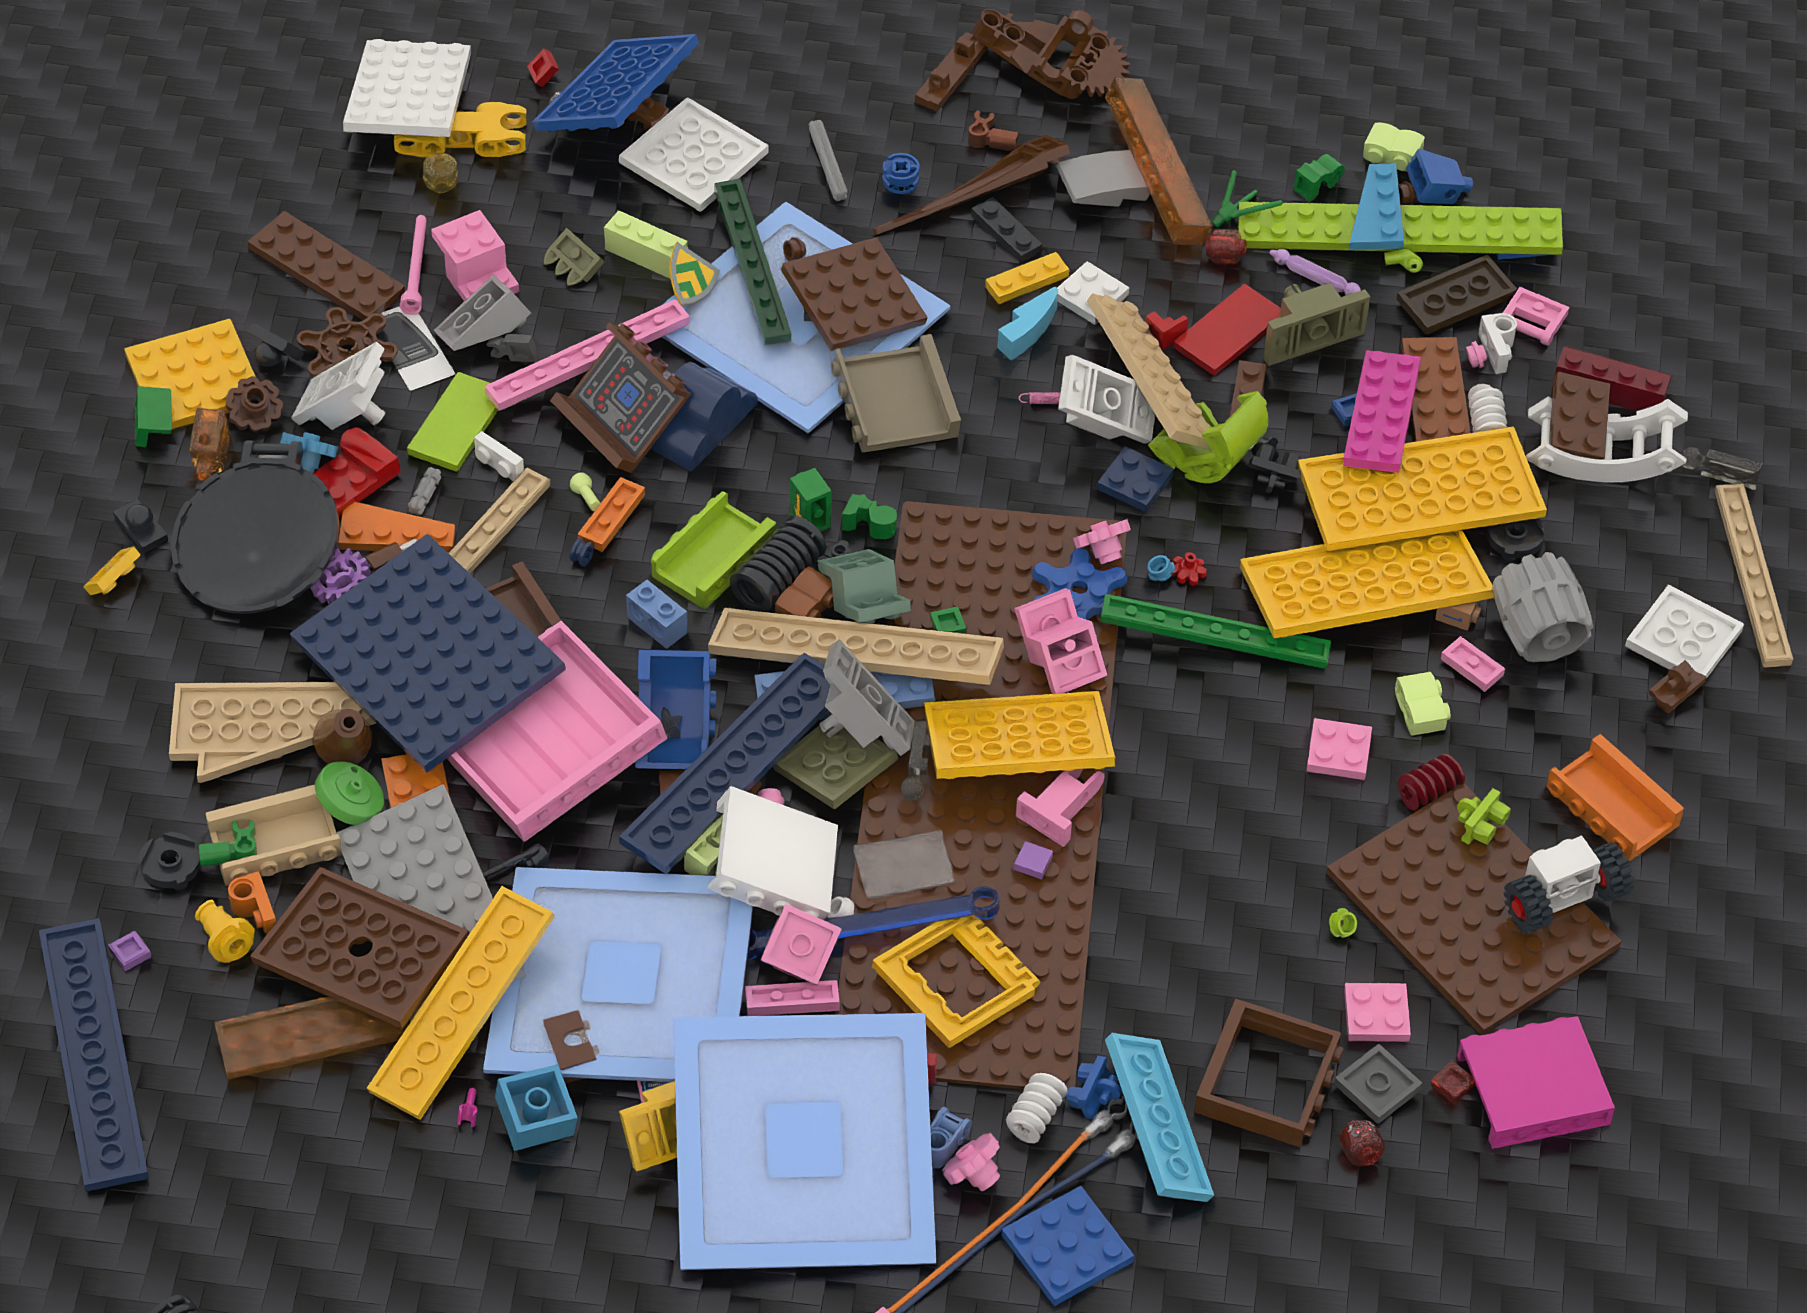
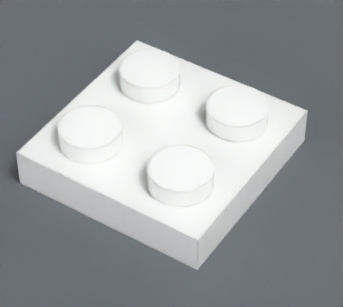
M1088 261L1057 287L1059 289L1058 302L1094 325L1099 321L1087 303L1092 293L1101 296L1108 295L1117 301H1122L1129 295L1128 286Z

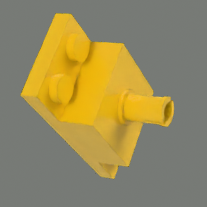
M675 1081L641 1092L644 1103L619 1111L632 1165L636 1172L677 1158Z

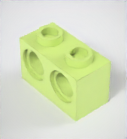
M723 815L686 851L684 870L690 875L716 876Z

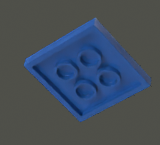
M1082 1186L1002 1228L1001 1236L1054 1306L1134 1262V1254Z

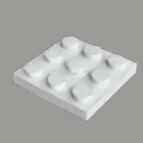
M1668 585L1629 635L1625 646L1669 670L1686 660L1695 671L1708 677L1740 635L1744 624Z

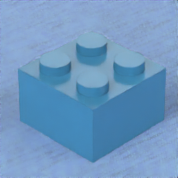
M558 1064L498 1079L495 1099L514 1151L574 1136L578 1117Z

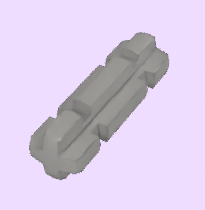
M429 467L423 475L424 478L421 479L413 494L415 497H412L408 504V511L411 514L421 515L426 508L425 505L428 504L436 489L435 486L438 485L441 479V471L439 469Z

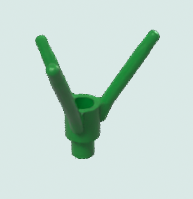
M1233 170L1221 203V208L1217 211L1218 214L1211 222L1216 228H1219L1224 222L1228 223L1230 220L1243 215L1281 206L1283 202L1279 200L1238 210L1239 202L1250 201L1258 192L1257 190L1252 191L1233 205L1230 202V197L1237 172Z

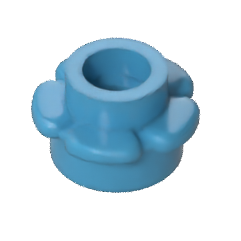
M1164 555L1153 557L1147 566L1150 572L1148 576L1153 581H1166L1175 571L1174 563L1170 562V559Z

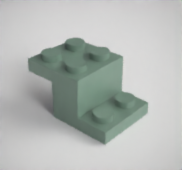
M870 549L818 560L819 572L829 576L832 582L834 611L844 615L846 618L853 619L859 623L873 624L875 619L882 617L894 619L900 617L901 613L911 611L910 600L897 594L894 560Z

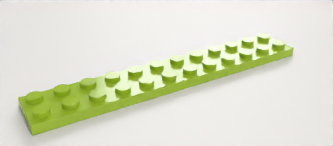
M1239 202V210L1270 202ZM1283 203L1281 206L1240 216L1238 248L1349 250L1359 204ZM1400 205L1404 237L1403 249H1410L1413 252L1562 255L1561 208ZM1367 249L1354 251H1395L1401 249Z

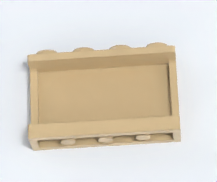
M315 785L206 812L208 831L212 843L229 841L230 844H234L233 821H237L239 829L248 828L249 820H253L255 823L256 834L254 838L257 855L219 865L225 886H228L238 877L259 871L261 877L271 876L281 871L293 868L298 869L308 864L329 861L335 857L343 856L340 836L335 834L337 832L331 814L326 811L318 800Z

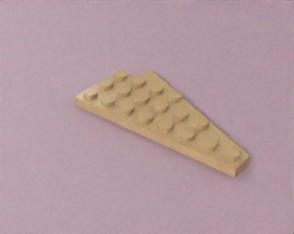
M335 682L175 683L169 757L170 761H198L197 780L198 783H203L314 745L313 734L315 726L330 711L353 709L364 717L369 726L376 723Z

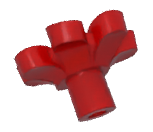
M1186 553L1184 558L1177 556L1172 561L1175 565V571L1171 576H1177L1176 580L1179 583H1185L1188 579L1191 586H1196L1199 584L1198 577L1205 578L1207 575L1204 561L1196 559V555L1193 553Z

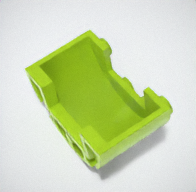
M1259 391L1239 395L1237 399L1241 406L1222 424L1217 423L1211 410L1204 402L1195 404L1201 409L1203 418L1211 426L1202 433L1211 450L1172 440L1165 429L1148 446L1165 465L1185 472V478L1200 483L1217 482L1224 478L1266 433L1268 428L1266 400Z

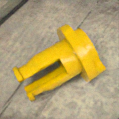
M213 900L204 902L197 909L195 919L203 924L204 930L210 936L208 949L217 961L224 963L232 962L248 953L254 943L255 930L247 920L232 918L224 912L222 905L217 907Z

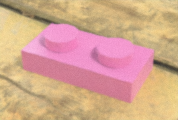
M1461 636L1442 652V661L1483 691L1488 690L1504 676V667Z

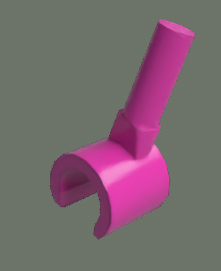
M474 1088L469 1089L465 1104L459 1106L458 1125L463 1120L470 1121L471 1127L476 1125L478 1109L474 1106L476 1089Z

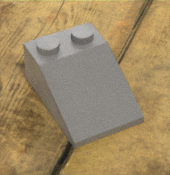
M493 275L436 327L434 332L453 351L512 332L515 328L525 323L531 312L507 286Z

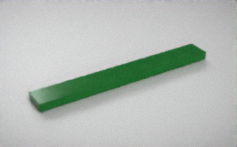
M1105 594L1100 622L1324 669H1326L1329 659L1330 640L1302 634L1274 638L1268 627Z

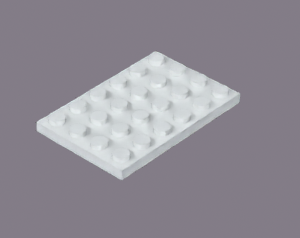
M382 39L367 40L343 120V131L450 137L471 56V46L460 43L436 44L435 42L411 43L406 40L399 42L384 41Z

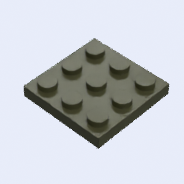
M819 725L797 742L773 768L774 771L833 809H836L898 760L897 751L890 749L878 739H875L863 748L845 727L829 738L826 736L829 729L823 733Z

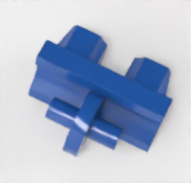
M1097 1056L1094 1064L1081 1063L1077 1077L1084 1086L1083 1088L1072 1086L1066 1094L1069 1106L1082 1109L1085 1119L1094 1120L1101 1104L1106 1105L1108 1100H1118L1122 1093L1121 1087L1117 1084L1118 1077L1113 1075L1107 1068L1106 1063L1108 1060L1103 1056Z

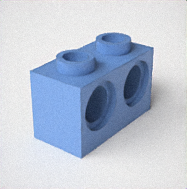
M644 581L626 595L627 617L666 649L688 633L687 611L650 581Z

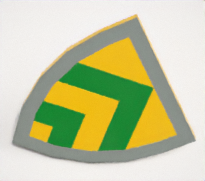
M676 242L670 260L671 284L680 305L693 304L703 299L713 289L720 270L679 242Z

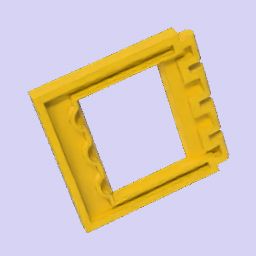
M956 909L873 959L872 968L915 1013H925V1024L948 1048L1033 997L1035 988L1040 984V980L1026 966L1022 967L1023 963L1008 947L1002 948L1003 942L988 927L982 928L984 923L971 909L963 912ZM952 934L1006 989V991L964 1017H961L958 1013H953L946 1006L944 998L939 993H934L927 986V981L922 975L915 973L908 966L909 960Z

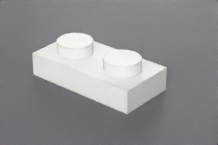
M482 431L474 437L475 455L482 463L489 464L505 478L508 477L512 481H515L524 471L523 458Z

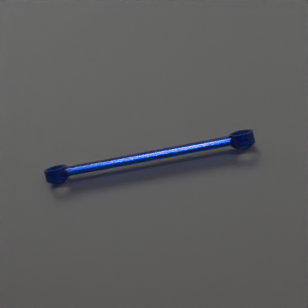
M980 886L975 888L969 895L824 919V921L842 928L837 938L839 939L972 915L979 919H990L998 914L1000 900L999 894L994 888ZM982 897H989L995 901L987 907H977L974 904L977 899ZM773 928L760 931L750 929L749 939L754 940L755 944L748 947L747 961L755 958L759 952L765 951V946Z

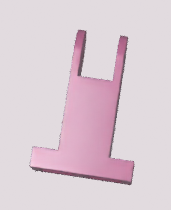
M1083 769L1063 771L1037 799L1024 791L1017 798L1016 817L1064 847L1071 839L1072 822L1070 820L1098 792L1104 781V773L1097 771L1083 784L1077 780Z

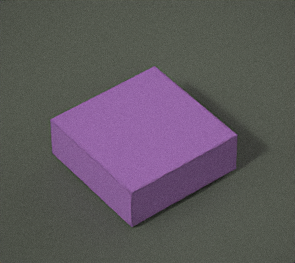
M1025 841L1014 863V870L1042 879L1053 857V851Z
M136 931L108 945L109 951L124 971L151 958L150 950Z

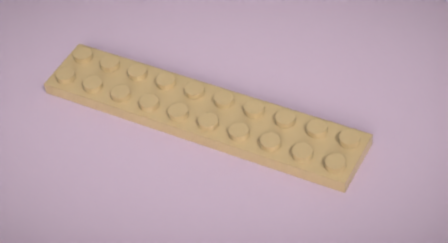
M724 608L708 644L710 654L794 663L803 653H806L825 665L830 646L840 639L870 672L990 685L1004 649V640L998 637Z

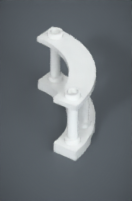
M1547 397L1528 410V418L1540 424L1542 432L1541 446L1528 453L1526 459L1549 472L1577 480L1605 483L1627 482L1661 475L1686 463V458L1672 449L1673 428L1687 421L1688 412L1669 399L1650 408L1639 410L1635 416L1621 418L1620 414H1608L1606 450L1603 460L1575 456L1549 444L1552 398ZM1661 433V448L1644 455V439ZM1633 439V458L1612 460L1613 441Z

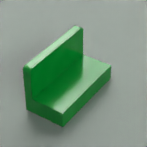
M137 386L134 404L135 447H146L149 433L171 434V389Z

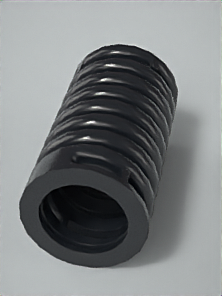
M799 516L787 518L780 528L731 575L730 586L734 595L744 606L752 611L769 612L780 595L794 583L799 574L805 568L815 564L825 554L827 545L824 537L808 520Z

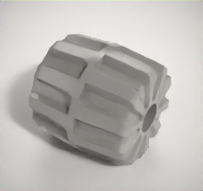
M1545 552L1541 558H1535L1532 554L1524 556L1520 564L1511 563L1503 568L1502 575L1494 579L1492 590L1503 627L1517 653L1527 661H1554L1575 652L1591 637L1590 630L1594 624L1584 592L1568 562L1562 556L1556 559L1551 552Z

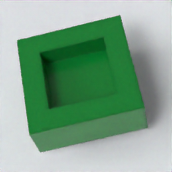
M958 606L930 612V621L934 631L966 634V626Z

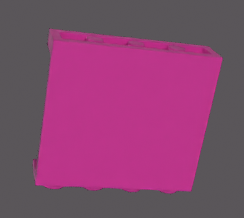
M1578 1016L1570 1018L1560 1017L1551 1022L1541 1024L1530 1023L1524 1027L1511 1030L1500 1029L1491 1034L1471 1035L1460 1040L1457 1058L1458 1061L1467 1060L1491 1123L1488 1139L1492 1149L1611 1124L1615 1107Z

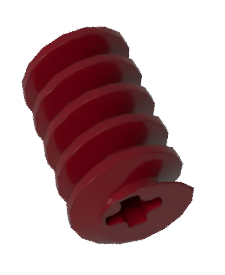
M1441 754L1437 759H1432L1427 764L1420 765L1418 769L1415 768L1409 773L1400 776L1398 779V789L1401 799L1410 810H1417L1419 805H1427L1428 800L1434 801L1438 795H1445L1447 790L1456 789V785H1463L1465 783V774L1460 764L1452 756Z

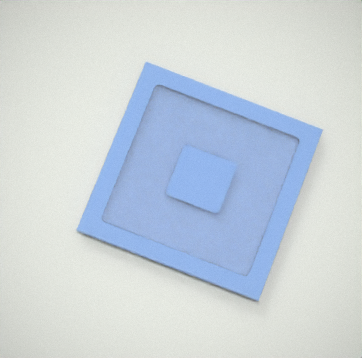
M785 202L756 227L792 333L791 341L764 345L733 247L712 263L714 267L720 270L713 289L703 299L693 304L681 305L690 316V324L662 336V338L706 367L756 393L758 401L809 433L843 404L845 400L839 397V381L837 377H833L831 372V361L835 358L836 350L830 351L812 321H804V307L781 272L782 264L788 262L783 253V244L786 240H790L791 237H798L806 245L807 252L805 257L852 243ZM901 275L927 315L926 324L841 348L842 357L847 358L905 349L950 310V305ZM674 294V295H673L670 299H668L664 304H666V303H668V302H670V301H672V300H674V299H676L677 302H678V299H677V297H676L675 294Z
M516 867L512 891L552 911L555 917L523 964L526 975L511 982L492 1012L483 1072L517 1075L558 1064L543 1020L579 1010L585 1028L567 1033L563 1041L569 1046L590 1042L597 1060L560 1070L562 1077L658 1082L675 1081L673 1018L740 1016L753 906L709 890L708 885L716 876Z
M925 1013L673 1018L680 1270L936 1264Z

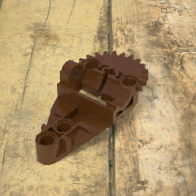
M986 9L981 13L973 28V35L982 44L1027 75L1069 99L1078 98L1084 89H1087L1088 95L1091 97L1094 91L1097 92L1099 97L1103 96L1104 91L1111 95L1113 89L1116 91L1120 89L1121 85L1126 81L1124 77H1127L1129 71L1126 69H1128L1130 63L1123 61L1126 60L1128 55L1127 53H1120L1123 46L1114 45L1113 43L1116 38H1108V31L1102 32L1094 27L1092 17L1087 12L1081 10H1073L1069 18L1064 15L1060 23L1055 25L1039 20H1034L1033 22H1014L1011 20L1013 16L1011 13L1004 16L994 9ZM1076 22L1081 23L1084 27L1079 26ZM1065 40L1075 48L1061 70L1055 69L1048 64V60L1059 43Z

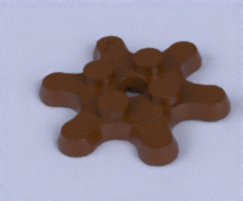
M333 307L326 313L329 326L325 330L319 332L304 330L297 335V342L301 348L319 353L317 358L311 361L307 367L308 372L313 378L375 342H378L385 348L380 357L381 361H393L398 353V348L394 343L382 342L376 337L377 334L384 330L387 323L386 317L380 313H373L361 322H353L347 318L346 311L343 308ZM348 344L353 346L350 352H348V349L341 347Z

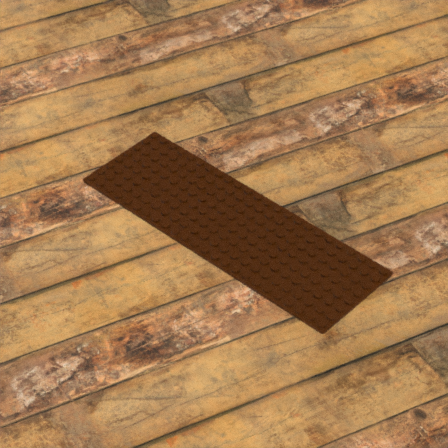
M911 501L904 502L895 559L897 594L910 600L911 611L901 613V616L898 618L887 619V625L934 630L930 621V612L958 606L966 626V634L998 637L1004 640V649L990 685L932 678L935 702L1052 694L1044 667L1031 663L1014 608L1032 602L1037 596L1048 592L1045 585L1036 582L1032 577V570L1038 563L1045 562L1055 568L1069 566L1070 555L1076 549L1074 537L1092 532L1091 525L1107 521L1109 526L1120 521ZM1127 531L1118 534L1122 550H1120L1122 557L1100 565L1099 559H1095L1090 544L1080 547L1086 549L1090 554V563L1094 566V569L1106 571L1114 567L1124 568ZM1074 586L1072 591L1083 594L1087 590ZM1122 587L1114 589L1110 595L1121 597ZM1096 615L1092 616L1089 621H1092L1107 676L1065 693L1099 691L1109 729L1118 626L1100 622L1101 616ZM924 706L906 708L904 710L916 722L910 750L901 756L897 753L898 760L865 785L850 900L854 903V914L846 926L838 986L840 1011H835V1015L915 1013L872 968L873 959L956 909H959L961 912L971 909L984 923L982 928L988 927L1003 942L1002 948L1008 947L1023 963L1022 967L1026 966L1040 980V984L1035 988L1033 997L950 1048L926 1025L927 1053L937 1054L936 1081L1024 1090L1025 1086L1029 1084L1031 1076L1036 1073H1045L1061 1080L1066 1085L1068 1091L1070 1087L1076 1084L1103 783L1098 792L1070 820L1072 822L1071 839L1062 847L1016 817L1017 798L1024 791L1037 799L1064 770L1046 771L1043 773L1028 772L1016 773L1014 775L998 774L986 775L984 777L968 776L954 779H937ZM882 735L877 738L881 742L885 743ZM1105 768L1083 769L1077 780L1084 784L1097 771L1104 773ZM1025 841L1053 851V857L1042 879L1014 870V863ZM953 934L908 961V966L915 973H920L927 981V986L934 993H939L946 1001V1006L953 1013H958L961 1017H964L1006 991Z

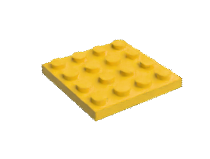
M231 319L124 348L125 356L138 386L171 389L172 429L195 423V420L199 422V420L202 421L230 413L231 411L225 407L228 391L231 388H237L240 379L255 376Z

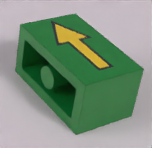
M813 468L790 478V515L808 520L821 532L831 527V489L816 468Z

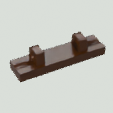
M965 32L915 94V102L938 112L987 51L988 47L978 41L973 34Z

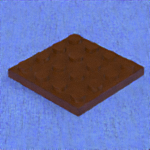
M877 237L782 264L781 272L830 351L926 324L927 315Z

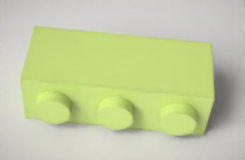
M619 210L604 227L605 250L667 278H670V260L675 243L679 242L688 248L686 240Z

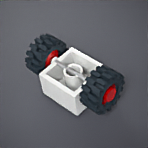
M1583 836L1572 840H1563L1557 846L1547 850L1541 849L1533 853L1529 857L1526 875L1504 886V897L1507 898L1504 901L1505 905L1509 907L1507 911L1509 915L1513 916L1512 921L1514 924L1517 923L1519 931L1522 930L1524 934L1532 933L1551 925V921H1553L1552 913L1592 898L1594 891H1598V896L1603 898L1605 902L1631 893L1634 888L1632 883L1634 876L1630 874L1632 872L1631 866L1628 867L1627 857H1623V851L1618 849L1616 844L1607 843L1591 849Z

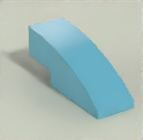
M1056 287L1049 289L1013 310L1012 322L998 329L997 348L1010 360H1013L1031 347L1049 326L1057 310L1059 289Z

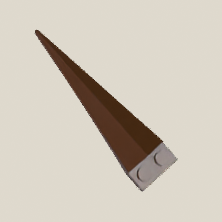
M1048 135L1022 143L993 166L948 194L906 215L873 228L874 236L1039 176L1048 168L1047 163L1059 162L1063 156L1070 154L1069 146L1067 143Z

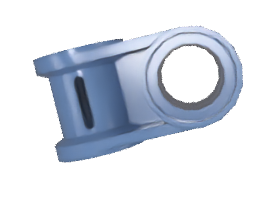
M944 1106L938 1111L930 1125L932 1168H941L946 1165L959 1145L965 1141L972 1126V1120L968 1118L963 1120L949 1113V1109Z

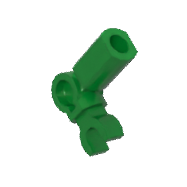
M249 820V827L246 829H239L237 821H233L234 844H230L229 841L199 844L201 866L221 865L226 862L257 855L254 821Z

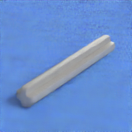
M821 120L811 121L809 123V131L833 198L836 201L845 200L848 191L823 122Z

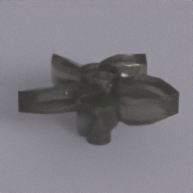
M663 707L661 711L662 720L660 721L667 736L666 740L669 737L680 738V730L676 726L681 722L683 716L675 715L671 717L668 709Z

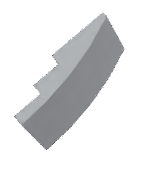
M1159 150L1109 151L1061 161L1056 165L1073 203L1119 207L1123 199L1146 201L1150 193L1173 195L1177 188Z

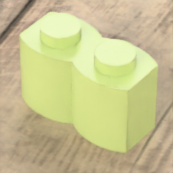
M1374 123L1364 144L1363 157L1372 163H1396L1397 170L1407 172L1406 167L1417 149L1423 150L1425 137L1411 130H1399L1386 123Z
M1431 672L1397 677L1395 693L1410 734L1413 736L1445 730L1447 720H1450L1451 714L1448 703H1443L1441 698L1442 688L1440 681L1435 680Z

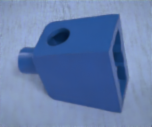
M1417 149L1406 167L1417 199L1421 203L1454 204L1461 192L1469 193L1473 186L1472 178L1462 176L1459 166L1454 159L1422 149Z

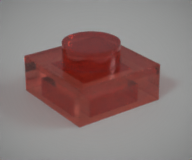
M1451 1061L1432 1078L1430 1086L1455 1104L1474 1086L1475 1081L1469 1073Z

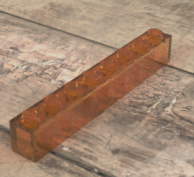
M1114 78L1105 98L1173 243L1177 245H1203L1211 231V221L1203 208L1202 202L1194 189L1193 183L1185 170L1184 164L1176 151V147L1167 132V128L1163 124L1143 79Z

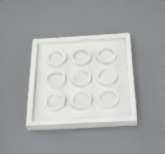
M687 97L619 155V163L701 212L717 198L714 191V183L739 179L768 154V145Z

